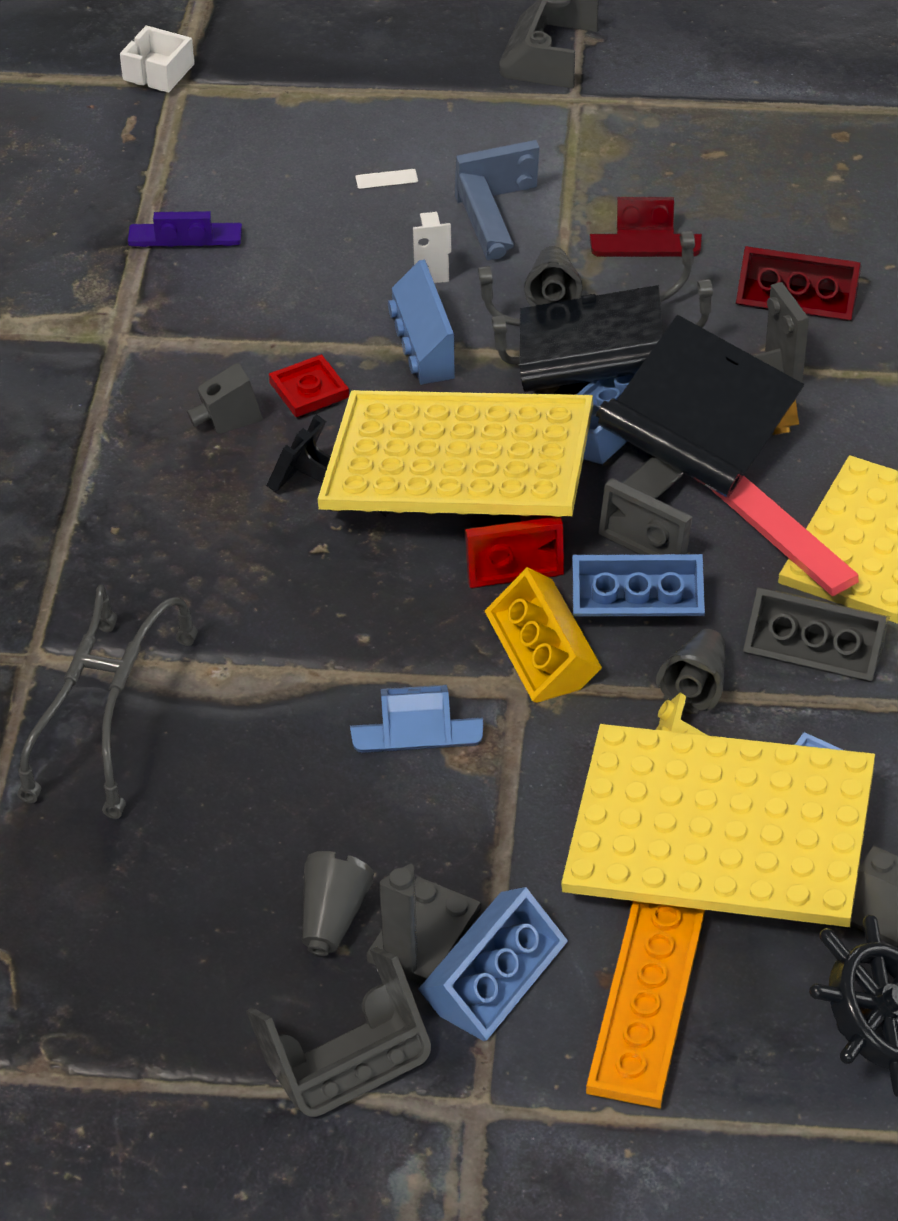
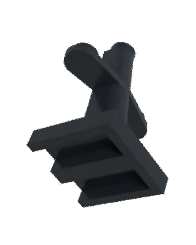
M316 414L308 430L302 428L296 435L291 448L288 445L283 448L266 485L267 487L277 492L297 471L323 483L331 456L321 451L316 443L326 423L324 419ZM377 511L385 517L390 513V511Z

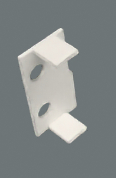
M437 212L420 213L422 226L413 227L414 265L419 260L425 259L434 283L449 282L448 254L451 253V224H440ZM422 238L429 240L428 244L423 246L419 245L418 241Z

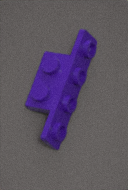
M211 211L154 212V224H131L128 235L129 246H230L241 244L242 224L212 223Z

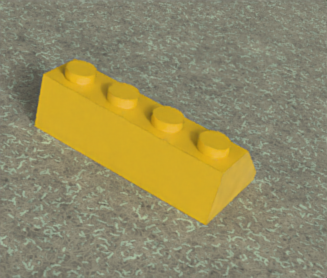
M526 567L485 610L491 625L533 702L538 703L579 691L602 669L553 579Z

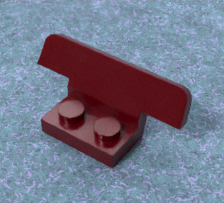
M617 197V234H590L592 254L597 257H682L680 234H674L673 228L674 197ZM694 234V256L699 255L701 252L702 234Z

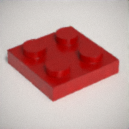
M322 354L269 373V383L295 417L349 398V388Z

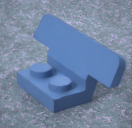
M447 685L380 689L383 724L350 726L353 747L361 753L475 746L483 738V717L450 719Z

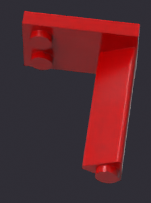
M519 515L521 522L465 529L469 587L474 588L513 582L526 567L547 577L564 575L563 522L561 517Z

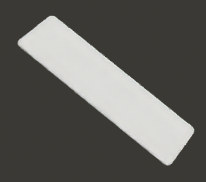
M415 169L355 176L359 189L418 182Z

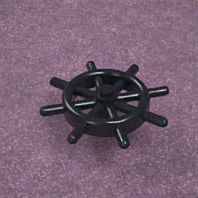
M867 915L863 919L866 943L860 944L851 950L847 949L831 929L826 928L820 932V940L837 960L830 973L829 986L813 984L809 989V993L814 999L830 1002L837 1022V1028L848 1040V1043L840 1053L841 1061L845 1064H850L860 1053L875 1065L889 1069L893 1093L898 1097V949L881 942L877 918L874 915ZM860 963L871 965L872 977ZM887 973L894 978L892 983H889ZM855 981L865 993L855 991ZM882 1027L883 1038L875 1032L877 1028Z

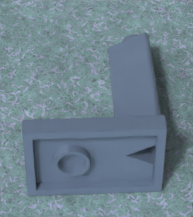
M536 140L456 156L455 198L457 203L463 202L486 260L500 259L506 254L507 250L514 246L493 196L537 187L540 147Z

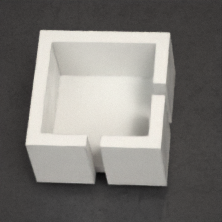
M145 26L136 35L134 41H131L120 53L123 80L143 86L148 83L150 88L169 93L194 65L192 38Z

